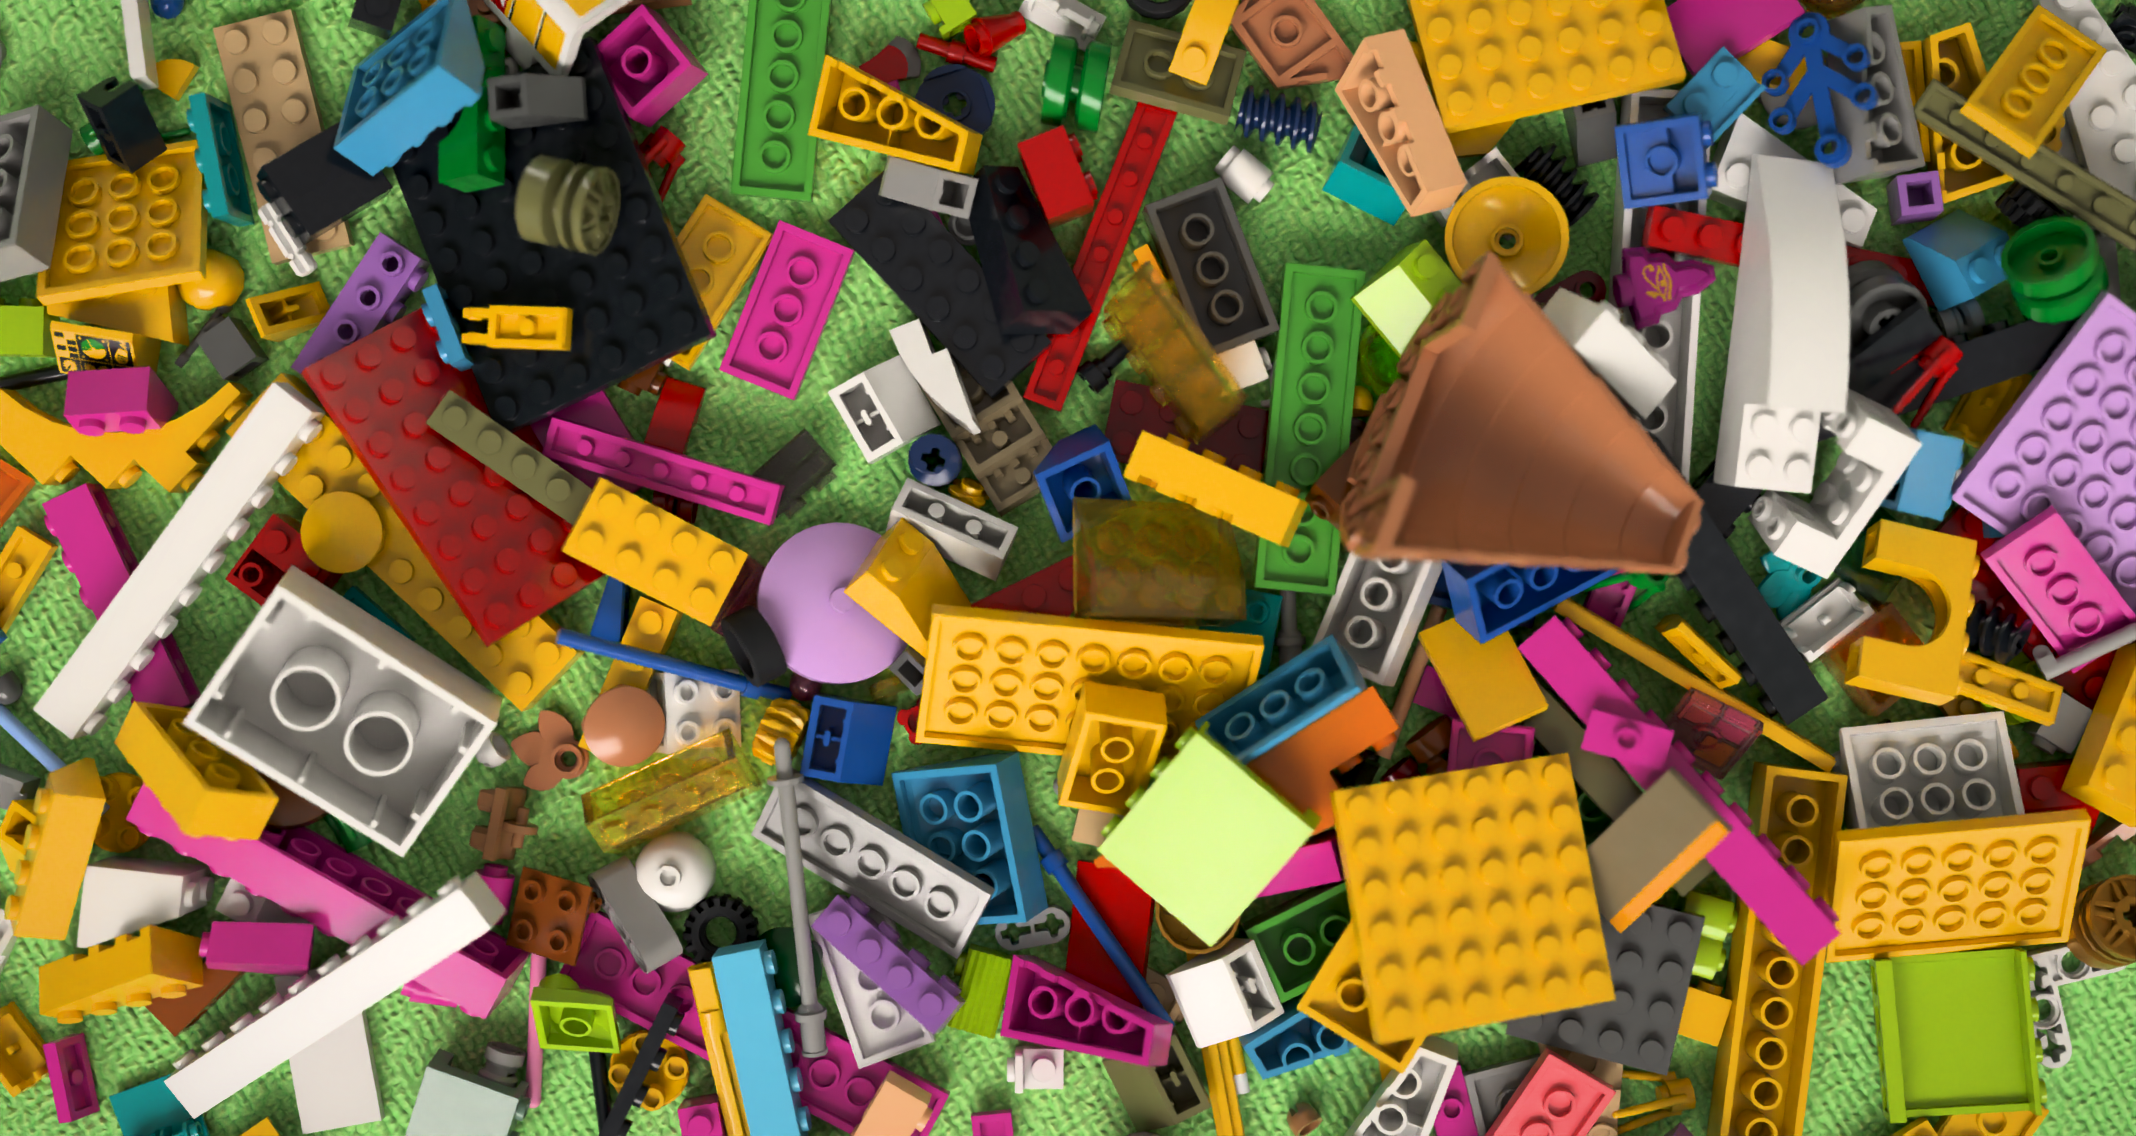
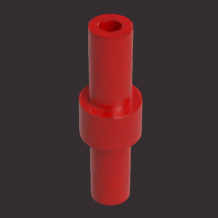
M920 33L916 45L917 49L945 57L947 63L960 65L963 63L991 73L994 72L998 57L992 55L989 57L973 55L965 42L952 39L949 42L924 33Z

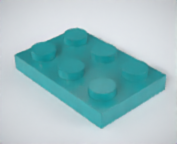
M205 92L188 95L191 108L187 109L186 115L189 127L193 133H196L199 148L195 149L194 156L199 171L204 173L207 189H203L202 197L208 213H212L213 218L237 227L255 224L232 106Z

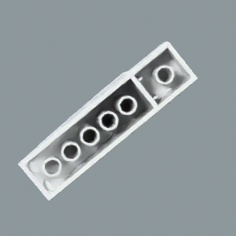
M1754 154L1752 155L1713 483L1734 487L1811 494L1821 411L1846 414L1850 311L1847 252L1833 168H1828L1817 161Z

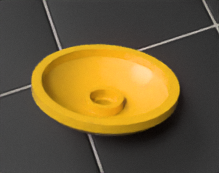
M1514 176L1491 178L1469 189L1453 207L1445 228V251L1452 270L1464 285L1466 283L1461 280L1462 274L1476 260L1489 251L1497 256L1500 264L1521 291L1532 295L1548 285L1564 264L1569 248L1567 218L1558 200L1540 184ZM1505 235H1511L1516 240L1515 245L1510 249H1504L1500 246V240Z

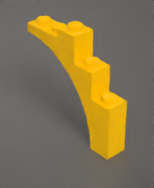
M228 382L205 403L177 419L166 422L161 429H149L140 434L104 432L101 436L92 437L79 434L71 424L42 411L16 390L0 388V445L43 485H64L68 483L79 472L80 468L77 465L80 464L106 489H126L141 477L142 471L140 469L143 467L169 493H184L185 491L189 493L196 488L204 477L203 472L210 465L199 453L201 451H208L219 441L221 435L218 432L228 422L233 423L248 408L246 403L253 394L242 384Z

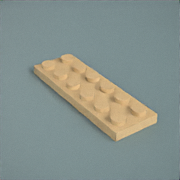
M292 9L213 28L258 210L268 203L257 187V182L259 181L257 174L260 168L325 130L297 15ZM261 219L272 264L279 265L290 262L291 259L285 258L268 231L271 227L265 225ZM348 220L305 244L307 246L305 251L315 256L354 246Z

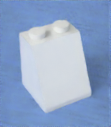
M117 855L88 864L84 873L77 947L87 948L118 936L138 931L147 925H157L181 917L206 906L214 891V879L210 877L209 866Z

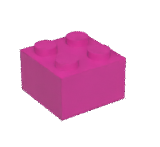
M641 4L597 45L605 59L623 109L632 120L649 128L708 75V72L661 14L644 4Z

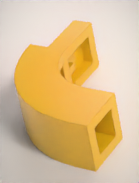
M1195 0L1168 71L1207 85L1240 0Z

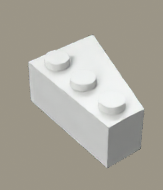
M1560 287L1542 309L1593 376H1599L1625 410L1646 420L1677 382L1666 370L1669 363L1651 349L1647 351L1643 346V343L1646 341L1645 338L1628 325L1624 327L1619 322V319L1622 317L1621 313L1606 301L1602 300L1600 304H1596Z

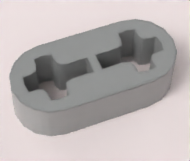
M1048 905L1047 909L1028 922L1015 923L1017 927L1030 926L1031 931L1021 932L1018 941L1012 942L1010 936H1003L1002 931L1007 929L1008 923L996 925L995 937L998 944L1009 951L1057 943L1068 935L1070 917L1063 907ZM1054 913L1056 919H1063L1064 924L1058 926V933L1051 934L1049 928L1036 929L1035 924L1046 922L1047 914Z

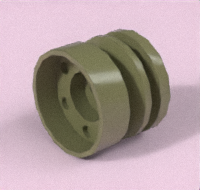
M545 155L534 158L524 171L516 198L515 218L522 238L527 241L554 247L561 244L565 249L591 255H597L604 251L611 241L620 211L621 193L617 176L613 170L604 167H594L584 163L575 166L571 161Z

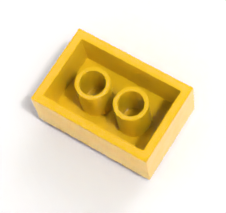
M1084 681L1057 772L1058 805L1126 816L1130 811L1125 805L1128 799L1140 785L1147 790L1151 778L1150 773L1154 769L1168 726L1164 693Z

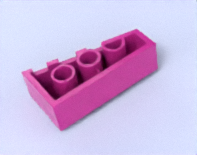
M1013 955L1000 1036L1147 1067L1167 1065L1173 1030L1172 1023L1034 955Z

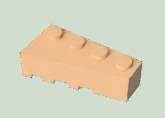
M1405 29L1364 37L1334 90L1411 218L1451 207L1467 184V181Z
M889 1070L861 1117V1123L854 1127L850 1136H911L914 1129L922 1132L933 1113V1110L928 1107L932 1094Z

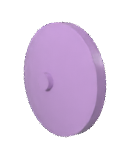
M834 522L815 525L789 538L768 561L759 581L756 609L762 614L775 634L784 654L786 666L793 672L819 683L831 685L852 684L882 672L906 649L908 644L843 592L881 537L880 534L866 527L850 523Z

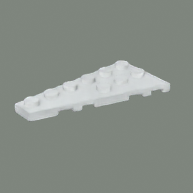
M2032 0L2034 9L2038 4L2107 49L2102 59L2066 108L2065 115L2079 164L2084 165L2086 171L2136 200V65L2091 0ZM2100 232L2101 239L2106 237V235Z

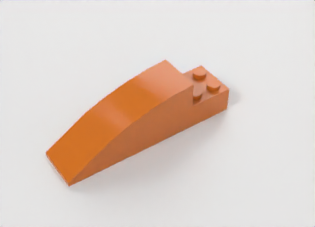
M1371 686L1245 766L1302 814L1310 808L1322 818L1315 831L1310 835L1312 836L1335 825L1329 792L1343 790L1344 788L1333 772V769L1337 767L1342 774L1362 762L1363 759L1359 753L1373 746L1374 750L1378 752L1398 739L1394 731L1401 726L1376 687ZM1103 855L1093 860L1097 868L1116 867Z

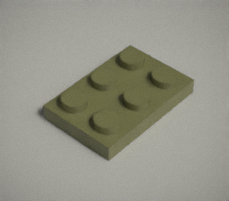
M1130 19L1109 94L1227 126L1246 50L1222 44L1207 85H1203L1168 71L1182 33Z

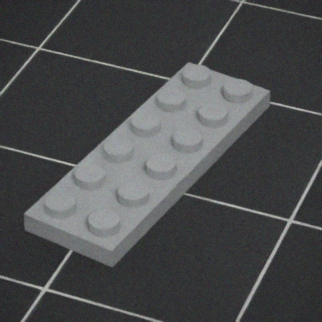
M793 768V773H800ZM804 776L803 782L794 785L803 866L848 894H854L868 906L957 959L963 952L996 889L821 784ZM774 787L751 835L785 855L778 787Z

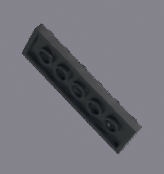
M883 171L828 221L993 399L1052 345V342L1045 334H1000L983 268L928 209L878 195L884 174Z

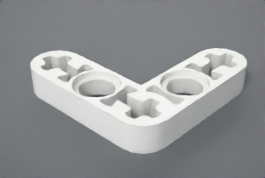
M2065 942L2027 951V957L2031 956L2034 965L2040 967V971L2035 972L2036 985L2043 989L2046 988L2045 991H2035L2034 981H2030L2031 997H2035L2037 1001L2046 999L2051 1006L2050 1014L2046 1019L2033 1022L2035 1038H2040L2042 1049L2048 1047L2047 1035L2040 1031L2037 1032V1029H2047L2050 1041L2058 1044V1048L2052 1052L2053 1057L2043 1053V1061L2038 1062L2051 1069L2066 1065L2072 1055V1045L2058 986L2118 972L2126 967L2104 970L2090 967L2080 961V965L2075 971L2065 972L2061 961L2063 956L2070 951Z

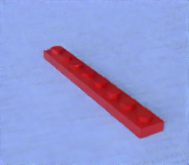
M1142 102L1137 103L1072 270L1093 312L1070 334H1047L1052 345L1038 357L1023 395L1024 399L1060 413L1062 412L1178 112Z
M1658 205L1648 206L1641 247L1739 267L1744 224ZM1846 245L1847 266L1860 261L1874 260L1888 264L1920 291L1927 300L1928 307L1936 308L1912 259Z

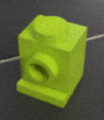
M928 0L922 4L934 25L942 23L943 26L939 27L938 30L940 37L945 41L963 32L965 26L970 24L973 18L977 17V13L969 0Z

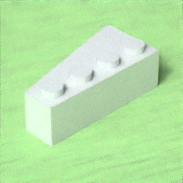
M1427 1035L1404 1073L1401 1074L1392 1068L1344 1136H1429L1458 1062V1045L1433 1035Z

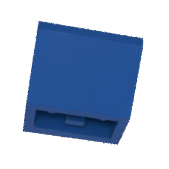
M821 692L816 693L813 697L800 774L840 783L883 786L897 706Z

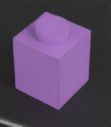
M1938 171L1898 175L1886 186L1891 226L1932 221L1944 211Z

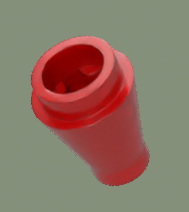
M1018 11L1008 14L976 17L971 20L970 24L965 26L964 39L973 55L989 57L1017 36L1026 32V22Z

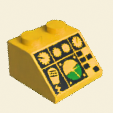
M51 321L50 331L60 373L68 374L71 371L150 366L157 374L162 340L135 333Z

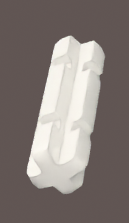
M275 202L263 205L258 210V215L265 225L271 227L268 231L285 258L291 259L289 264L295 274L304 277L315 271L318 267L317 262L311 253L305 251L307 246L302 243L299 237L293 238L287 232L281 221V217L284 215Z

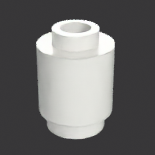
M1235 145L1229 149L1214 168V171L1222 176L1225 186L1247 204L1253 198L1260 203L1275 185L1269 180L1274 172L1245 148L1241 151Z

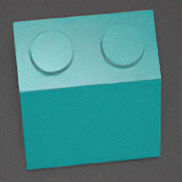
M1354 123L1333 163L1322 190L1394 226L1404 212L1405 206Z

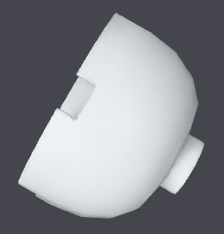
M670 831L656 836L642 848L635 862L638 883L643 891L657 902L661 911L682 912L694 908L707 897L715 882L716 864L712 851L706 844L704 845L699 839L688 832Z

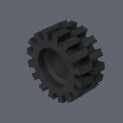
M2014 181L1995 202L1997 208L2013 224H2016L2019 229L2045 218L2054 216L2069 217L2061 208L2017 181Z
M716 894L706 900H702L690 912L684 924L686 928L683 933V940L687 941L685 948L688 954L690 952L693 953L695 956L693 960L697 964L700 961L702 963L712 961L711 957L718 948H721L712 944L706 935L707 924L713 918L725 917L733 922L736 927V938L731 945L752 942L758 939L757 917L754 918L752 914L754 910L751 906L747 907L743 904V899L739 897L736 899L731 898V894H724L723 896Z

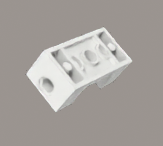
M1847 388L1846 414L1821 411V425L1837 436L1838 440L1836 443L1843 451L1825 482H1822L1816 488L1811 502L1807 503L1784 491L1767 490L1763 496L1755 501L1751 514L1748 517L1774 555L1825 579H1828L1922 446V442L1892 412V409Z

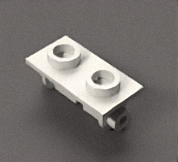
M1024 0L1018 10L1025 19L1054 35L1076 37L1079 49L1086 51V47L1091 40H1095L1107 18L1077 0Z

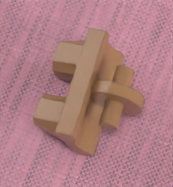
M512 786L480 790L477 806L479 810L491 814L488 826L476 825L472 830L469 845L483 852L482 859L496 861L497 859L512 860L514 859L516 848H523L525 835H537L538 825L528 822L530 809L524 807L527 795L526 788Z

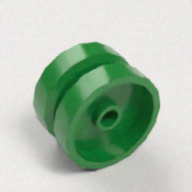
M1055 34L1051 57L1046 62L1041 97L1044 99L1041 124L1057 127L1064 125L1067 120L1070 103H1075L1074 124L1076 129L1092 133L1098 132L1112 43L1091 40L1086 47L1083 65L1077 64L1079 43L1076 37Z
M2054 216L2037 220L2019 229L2006 242L2001 252V268L2007 282L2011 286V293L2016 306L2025 317L2036 322L2057 323L2074 319L2084 314L2090 308L2101 290L2106 292L2109 287L2108 270L2103 257L2100 255L2096 236L2086 222L2074 217Z

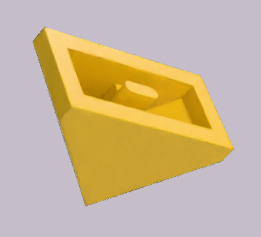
M319 281L250 297L245 300L260 337L274 342H282L317 327L330 308Z

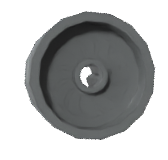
M1878 260L1860 261L1848 266L1849 352L1916 301L1929 315L1925 297L1892 266Z

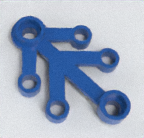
M1807 12L1790 25L1788 39L1791 46L1777 68L1768 70L1761 79V84L1766 87L1765 91L1773 97L1781 96L1787 92L1790 85V76L1805 57L1806 73L1784 107L1776 108L1771 112L1768 123L1777 134L1787 135L1791 133L1797 125V117L1812 96L1820 138L1817 140L1814 148L1815 156L1826 167L1839 168L1845 165L1851 158L1852 146L1842 134L1838 133L1830 89L1847 97L1858 109L1863 111L1870 110L1876 106L1879 100V93L1871 84L1866 82L1858 84L1825 66L1822 50L1841 58L1844 64L1854 72L1863 71L1869 66L1871 54L1862 44L1855 43L1850 45L1831 35L1830 24L1823 15L1816 12ZM1809 26H1814V33L1808 38H1803V31ZM1863 52V58L1860 62L1856 64L1850 62L1854 53ZM1775 77H1781V84L1775 89H1770L1769 84L1771 80ZM1871 91L1868 101L1864 103L1858 102L1861 92ZM1783 115H1788V123L1783 127H1777V120ZM1830 142H1837L1836 150L1831 154H1825V146Z

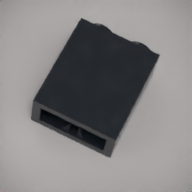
M340 122L266 163L257 174L259 179L257 187L268 203L275 202L284 215L281 217V221L287 232L293 238L299 237L304 245L385 198L393 188L382 171L372 176L333 149Z

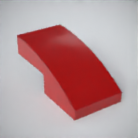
M668 376L656 404L644 443L685 455L692 429L697 424L707 388Z

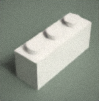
M907 478L891 509L886 532L901 518H904L934 543L943 558L996 581L1011 551L1019 527Z

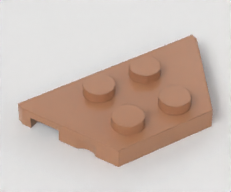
M1242 0L1230 24L1232 30L1275 90L1338 81L1354 56L1315 0Z

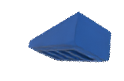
M609 575L590 632L591 636L621 643L629 622V585Z

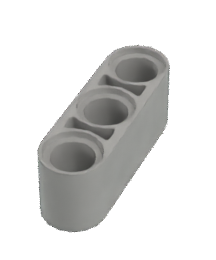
M622 856L588 875V881L590 886L593 887V892H596L597 897L602 899L603 909L644 973L648 974L683 954L682 945L657 902L643 891L637 880V870L626 856Z

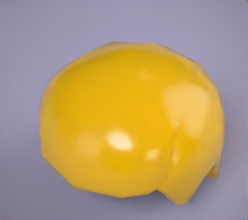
M207 249L206 280L176 285L182 300L188 305L194 306L196 309L211 311L212 308L220 306L230 307L236 303L244 289L245 273L239 261L218 250Z

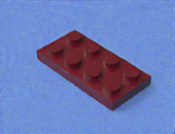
M1116 379L1105 436L1110 441L1119 463H1129L1143 430L1164 440L1168 433L1189 441L1191 443L1188 450L1200 456L1204 448L1227 458L1224 466L1237 472L1240 465H1244L1261 473L1265 457L1269 410Z

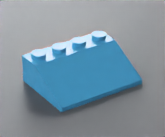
M436 0L354 66L333 149L374 176L386 166H394L402 154L412 146L415 148L419 147L435 128L446 126L452 120L455 113L465 105L470 107L476 103L483 92L481 83L485 66L467 0Z
M1019 752L980 755L891 773L903 834L996 889L977 925L1028 922L1048 908Z

